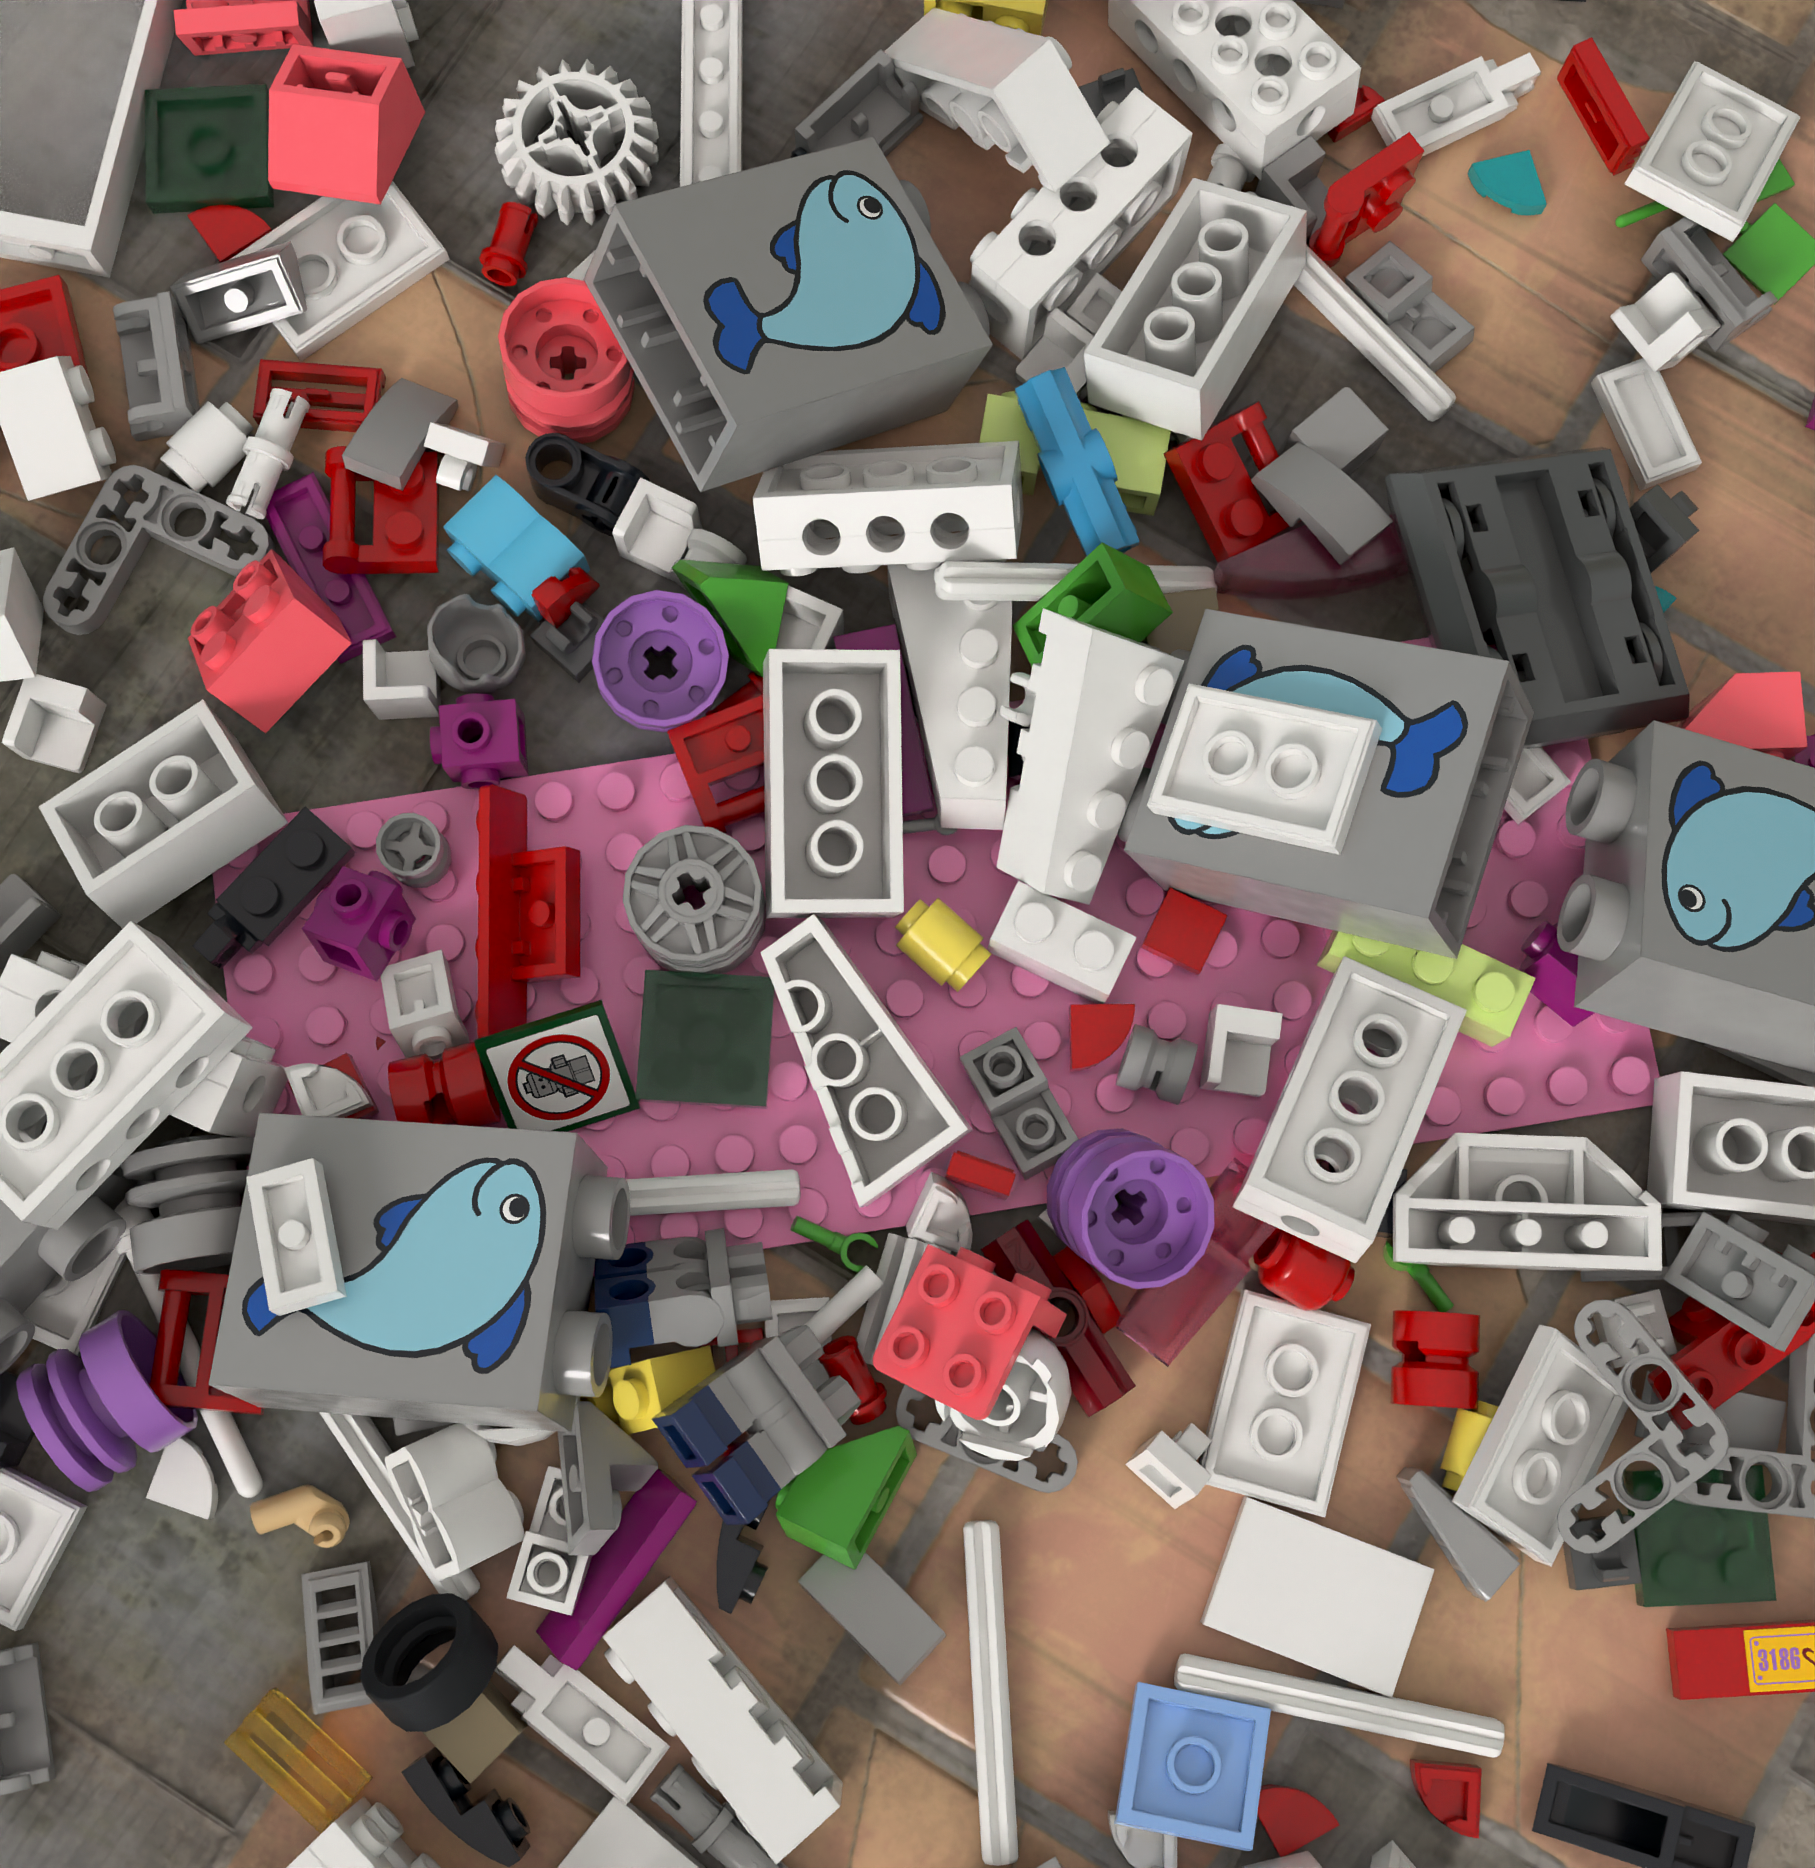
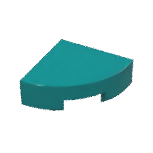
M1530 150L1472 163L1467 173L1473 187L1482 197L1488 196L1498 204L1511 208V213L1517 215L1542 214L1547 205Z

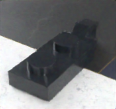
M305 806L216 899L217 903L207 913L214 922L194 943L193 947L208 962L222 969L242 947L252 954L263 943L269 946L337 875L342 866H345L355 856L356 852Z

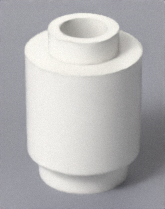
M207 401L166 442L170 449L160 460L191 490L200 493L207 484L214 488L246 455L242 449L247 439L246 436L254 428L229 403L225 402L217 409Z

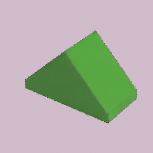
M679 560L671 567L692 599L706 607L722 628L727 650L733 659L763 677V661L769 649H776L789 583L768 571H762L760 566Z

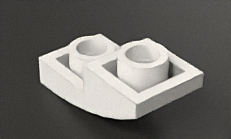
M548 1466L529 1531L525 1532L506 1598L573 1616L593 1555H569L561 1469Z

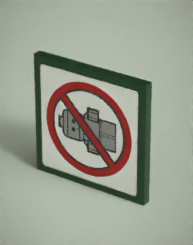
M602 1000L474 1040L476 1050L507 1127L510 1129L569 1132L640 1109L636 1092Z

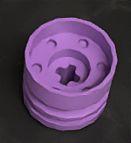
M654 590L630 596L608 613L595 636L592 664L600 694L616 716L638 729L664 733L701 718L711 709L725 683L729 654L723 630L706 607L684 594ZM668 651L674 655L671 664L673 672L676 673L674 677L669 680L666 676L660 674L652 680L646 676L649 670V662L645 658L647 654L652 652L660 657Z
M1123 1128L1097 1130L1075 1141L1056 1161L1047 1185V1214L1057 1237L1075 1254L1094 1266L1111 1281L1135 1289L1163 1287L1186 1275L1205 1254L1214 1230V1199L1205 1177L1186 1158L1164 1148L1146 1136ZM1120 1191L1118 1195L1122 1204L1120 1205L1121 1207L1118 1210H1116V1208L1118 1207V1203L1114 1196Z
M125 1310L117 1311L81 1334L79 1340L81 1358L68 1349H57L49 1354L46 1365H31L19 1373L16 1381L19 1401L27 1421L40 1444L56 1466L75 1485L87 1492L97 1491L112 1482L114 1471L123 1473L135 1467L138 1456L134 1441L150 1453L159 1452L197 1426L198 1416L196 1409L167 1408L148 1384L151 1380L157 1338L139 1318ZM179 1372L178 1385L187 1386Z

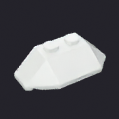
M1453 1133L1393 1194V1262L1448 1267L1559 1271H1662L1661 1203L1646 1190L1643 1191L1622 1168L1587 1137Z

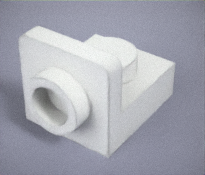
M442 950L386 966L380 977L389 1029L405 1058L427 1054L434 1060L441 1058L445 1048L470 1043L468 1031L458 1014L449 963Z

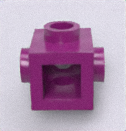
M466 694L457 697L456 704L438 705L440 726L430 727L431 754L434 764H442V768L453 782H461V786L466 789H479L485 785L494 784L498 786L500 784L499 778L529 776L525 715L516 699L494 701L492 695Z
M342 866L331 885L319 894L314 911L302 927V930L324 962L377 982L395 952L402 949L407 943L416 918L402 896L403 888L394 879L378 871H370L366 875Z

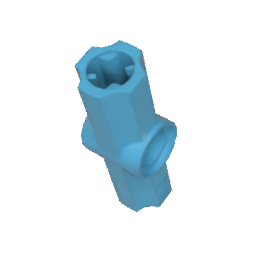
M1065 367L1048 370L1030 378L1026 383L1015 388L1018 405H1020L1027 426L1032 432L1040 450V453H1037L1043 475L1057 505L1063 504L1085 557L1102 542L1122 553L1138 546L1140 541L1137 536V530L1127 513V507L1123 503L1114 483L1118 481L1117 474L1108 449L1097 428L1091 429Z

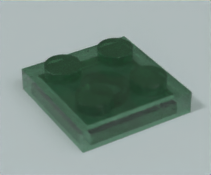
M247 84L145 90L146 204L153 214L193 212L213 205H233L244 209L274 207V189H272L268 181L269 89L267 85Z
M645 970L635 1099L638 1102L767 1109L775 989L770 977Z
M1754 1464L1747 1471L1745 1483L1749 1494L1757 1501L1765 1498L1766 1494L1763 1465ZM1659 1469L1625 1470V1487L1634 1498L1652 1500L1662 1492L1663 1483ZM1711 1469L1698 1479L1696 1483L1723 1484L1724 1471ZM1673 1498L1634 1528L1642 1583L1635 1584L1637 1605L1642 1607L1777 1601L1768 1513L1691 1505L1676 1501ZM1628 1509V1515H1632L1633 1518L1635 1513Z

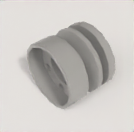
M684 825L657 834L637 851L625 874L623 904L632 930L641 945L658 965L681 977L708 979L733 971L753 954L765 931L766 900L754 860L736 839L713 827ZM693 884L699 892H704L703 899L705 905L697 910H694L688 902L683 903L685 901L683 889Z
M225 1135L192 1136L161 1143L155 1148L129 1155L122 1163L123 1177L128 1180H155L156 1182L138 1186L125 1193L126 1203L137 1207L159 1208L160 1217L144 1221L129 1229L134 1273L154 1275L160 1274L161 1270L164 1269L196 1271L231 1265L242 1208L241 1196L244 1195L246 1177L248 1175V1170L237 1171V1169L250 1165L254 1138H232Z

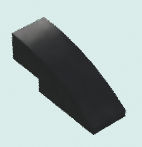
M1548 1762L1532 1831L1642 1868H1747L1756 1826L1753 1822Z

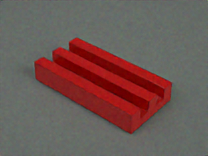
M1591 37L1573 45L1557 76V80L1606 167L1614 176L1632 168L1635 163L1633 158L1640 155L1642 152L1641 146L1646 145L1650 138Z
M260 359L253 418L260 425L270 399L271 390L279 388L292 392L288 404L295 402L296 397L300 396L310 406L364 410L362 413L309 408L300 428L356 432L372 408L381 399V390L385 388L386 376L382 368ZM272 380L366 387V394L334 392L316 388L272 387ZM288 407L285 408L283 417H285Z

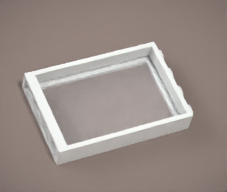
M0 0V258L110 278L175 33L173 10L181 9L183 0Z

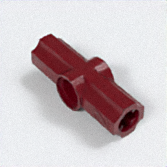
M1028 1219L980 1249L986 1259L996 1264L993 1270L996 1276L1012 1282L1015 1273L1022 1274L1051 1289L1052 1292L1048 1300L1061 1299L1072 1307L1075 1314V1322L1072 1329L1066 1335L1056 1337L1055 1339L1044 1333L1042 1334L1056 1345L1066 1361L1072 1394L1087 1417L1106 1408L1136 1387L1090 1316L1085 1301L1074 1291Z

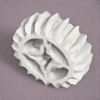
M562 59L558 69L559 74L549 76L548 72L539 66L536 73L538 80L536 85L533 86L519 80L518 87L516 88L519 99L504 98L502 109L505 118L496 120L495 132L499 140L496 143L495 154L498 163L503 166L501 171L504 181L510 188H515L518 200L523 205L527 206L535 202L537 213L543 219L558 209L560 220L567 226L575 213H583L585 221L592 226L595 221L596 210L604 208L606 213L610 215L614 205L617 204V200L628 201L638 198L635 185L649 187L652 179L650 166L657 165L659 158L657 145H655L659 138L656 122L651 118L652 113L649 102L645 97H638L637 88L631 79L619 83L617 72L612 69L611 65L597 76L594 65L588 59H586L579 72H571L569 64ZM554 119L550 128L546 130L544 133L538 135L539 141L533 144V141L538 132L541 130V128L547 122ZM567 130L571 132L576 142L579 141L581 146L586 148L588 156H586L583 153L579 144H575L574 141L570 137H568ZM623 140L615 157L601 168L600 163L603 158L616 150L615 144Z

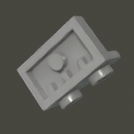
M1703 1211L1663 1280L1772 1347L1785 1352L1815 1302V1258L1789 1244L1783 1254L1776 1252L1763 1244L1769 1232L1734 1212L1726 1223Z

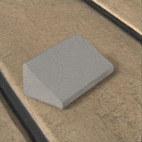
M291 241L191 271L170 286L197 344L301 314L307 310L297 256Z

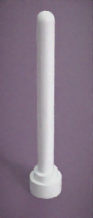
M128 1205L115 1211L126 1221L125 1232L120 1237L121 1240L115 1248L119 1256L127 1255L134 1270L129 1229L144 1221L154 1219V1216L148 1207ZM135 1273L159 1324L164 1292L158 1291L160 1274L139 1275ZM187 1320L180 1370L187 1385L195 1387L201 1348ZM199 1410L237 1492L245 1498L257 1496L262 1490L263 1480L231 1412Z

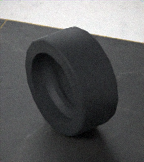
M453 1593L431 1594L410 1603L396 1613L374 1636L363 1657L360 1679L366 1695L393 1724L406 1732H427L451 1722L470 1708L485 1690L497 1666L498 1643L492 1630L466 1600ZM453 1640L447 1654L435 1668L420 1679L406 1684L414 1668L427 1654L438 1646Z

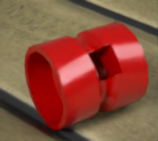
M474 1042L445 1048L441 1059L438 1061H433L427 1054H421L389 1062V1089L397 1121L479 1127L500 1123L501 1110Z
M1393 1311L1392 1347L1402 1354V1361L1391 1367L1390 1404L1478 1409L1479 1372L1469 1365V1358L1479 1353L1480 1315L1431 1311Z

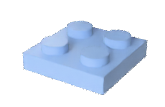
M1137 1682L1134 1691L1114 1824L1244 1851L1253 1850L1271 1709Z

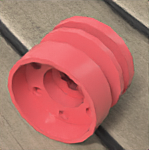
M568 277L545 280L519 293L503 313L498 333L511 410L523 427L538 437L548 433H559L584 444L595 442L614 431L630 411L635 390L634 370L585 281ZM566 374H574V379H565Z

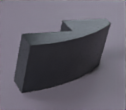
M766 1509L749 1524L726 1525L724 1521L722 1522L717 1554V1595L719 1609L729 1614L733 1612L739 1599L749 1604L752 1603L768 1569V1566L757 1561L764 1546L740 1535L745 1525L757 1530Z
M436 1747L416 1759L401 1772L431 1813L453 1834L486 1857L510 1868L520 1861L530 1848V1844L525 1838L530 1833V1827L516 1802L510 1797L503 1801L494 1788L474 1803H471L466 1794L471 1790V1784L446 1757H443Z

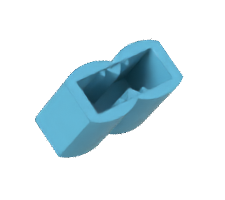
M497 475L443 526L453 543L447 549L450 556L471 576L474 577L481 570L496 583L491 589L492 594L516 617L525 610L538 622L543 618L531 594L547 578L555 576L562 582L570 577L568 575L569 569L573 567H580L587 573L590 571L585 555L562 532L542 517L518 492Z

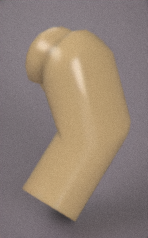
M302 1485L253 1502L250 1505L251 1518L256 1531L260 1535L294 1523L315 1537L313 1543L323 1548H330L339 1544L344 1539L350 1524L349 1515L343 1504L313 1485Z

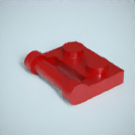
M1410 132L1354 168L1329 187L1324 200L1326 215L1323 223L1311 235L1307 245L1329 268L1339 262L1345 245L1369 228L1374 233L1383 230L1403 211L1401 206L1402 200L1416 182L1414 173L1424 153V149Z
M1259 401L1234 412L1210 426L1202 441L1191 437L1163 453L1218 565L1233 561L1289 527L1276 509L1269 514L1267 513L1231 440L1232 437L1239 433L1241 434L1259 472L1279 457L1262 422L1267 419V416Z
M337 446L328 449L325 453V473L331 478L329 541L323 545L322 566L329 572L336 574L439 573V484L436 483L439 459L437 452H424L403 491L346 469L342 454L347 446ZM356 481H374L373 545H358L355 543Z
M763 695L667 731L704 827H713L726 834L725 827L765 812L764 785L719 803L715 802L710 790L712 785L764 766Z
M164 1269L160 1272L158 1291L164 1292L151 1380L148 1384L167 1408L263 1415L264 1408L257 1407L209 1386L229 1277L227 1274ZM191 1295L209 1296L196 1386H179L178 1378Z

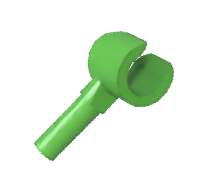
M799 1216L795 1217L791 1225V1231L840 1254L842 1262L852 1272L858 1273L864 1267L855 1265L848 1259L847 1252L851 1244L856 1241H863L878 1249L876 1241L868 1234L855 1233L847 1237Z
M1386 1241L1383 1248V1257L1386 1263L1395 1270L1408 1271L1439 1312L1450 1310L1454 1304L1429 1272L1428 1266L1424 1264L1393 1262V1247Z

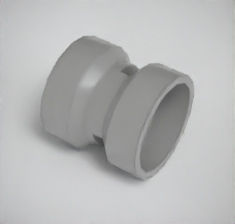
M401 813L390 818L380 828L376 838V853L381 864L402 884L413 888H427L438 883L447 874L451 864V848L444 835L426 817L416 813ZM425 856V858L422 861L416 863V861L421 860V858Z
M1135 1024L1121 1061L1116 1085L1132 1091L1144 1087L1155 1091L1160 1100L1179 1105L1189 1081L1198 1044L1181 1038L1169 1042L1158 1038L1155 1030Z

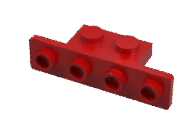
M494 784L479 788V810L476 816V825L479 833V871L476 877L478 936L475 943L478 959V1000L475 1005L478 1039L527 1023V983L580 978V850L562 846L527 851V797L524 794Z
M1815 1252L1809 1256L1815 1258ZM1689 1296L1684 1301L1682 1309L1668 1319L1671 1332L1676 1341L1686 1346L1673 1355L1671 1359L1715 1410L1812 1337L1815 1333V1302L1787 1349L1783 1352ZM1658 1366L1648 1374L1647 1380L1660 1402H1663L1670 1395L1672 1384L1667 1371ZM1684 1393L1677 1405L1667 1411L1671 1420L1674 1419L1681 1429L1687 1430L1693 1424L1682 1411L1693 1408L1695 1404Z

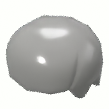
M468 594L458 595L439 605L427 625L430 661L439 677L458 690L476 694H491L496 690L504 689L517 678L526 659L523 630L506 613L505 608L501 604L484 605L476 603Z

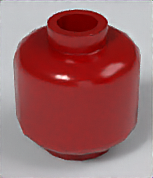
M1270 1224L1261 1234L1254 1250L1253 1259L1254 1263L1258 1265L1260 1283L1269 1291L1305 1311L1320 1309L1331 1300L1334 1302L1341 1300L1347 1294L1354 1281L1355 1270L1351 1267V1261Z

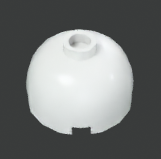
M1031 1328L988 1417L983 1420H975L935 1400L937 1412L944 1422L950 1416L954 1424L963 1431L959 1440L969 1449L992 1459L1019 1461L1028 1458L1035 1449L1044 1445L1046 1447L1054 1439L1063 1424L1072 1394L1067 1364L1056 1345L1039 1330Z

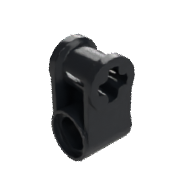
M548 433L536 438L528 447L525 457L531 485L539 499L546 504L579 518L595 530L612 537L613 529L640 477L650 482L649 478L642 471L626 461L614 456L604 455L559 433ZM553 461L567 462L572 466L569 473L560 479L552 480L541 475L543 468Z

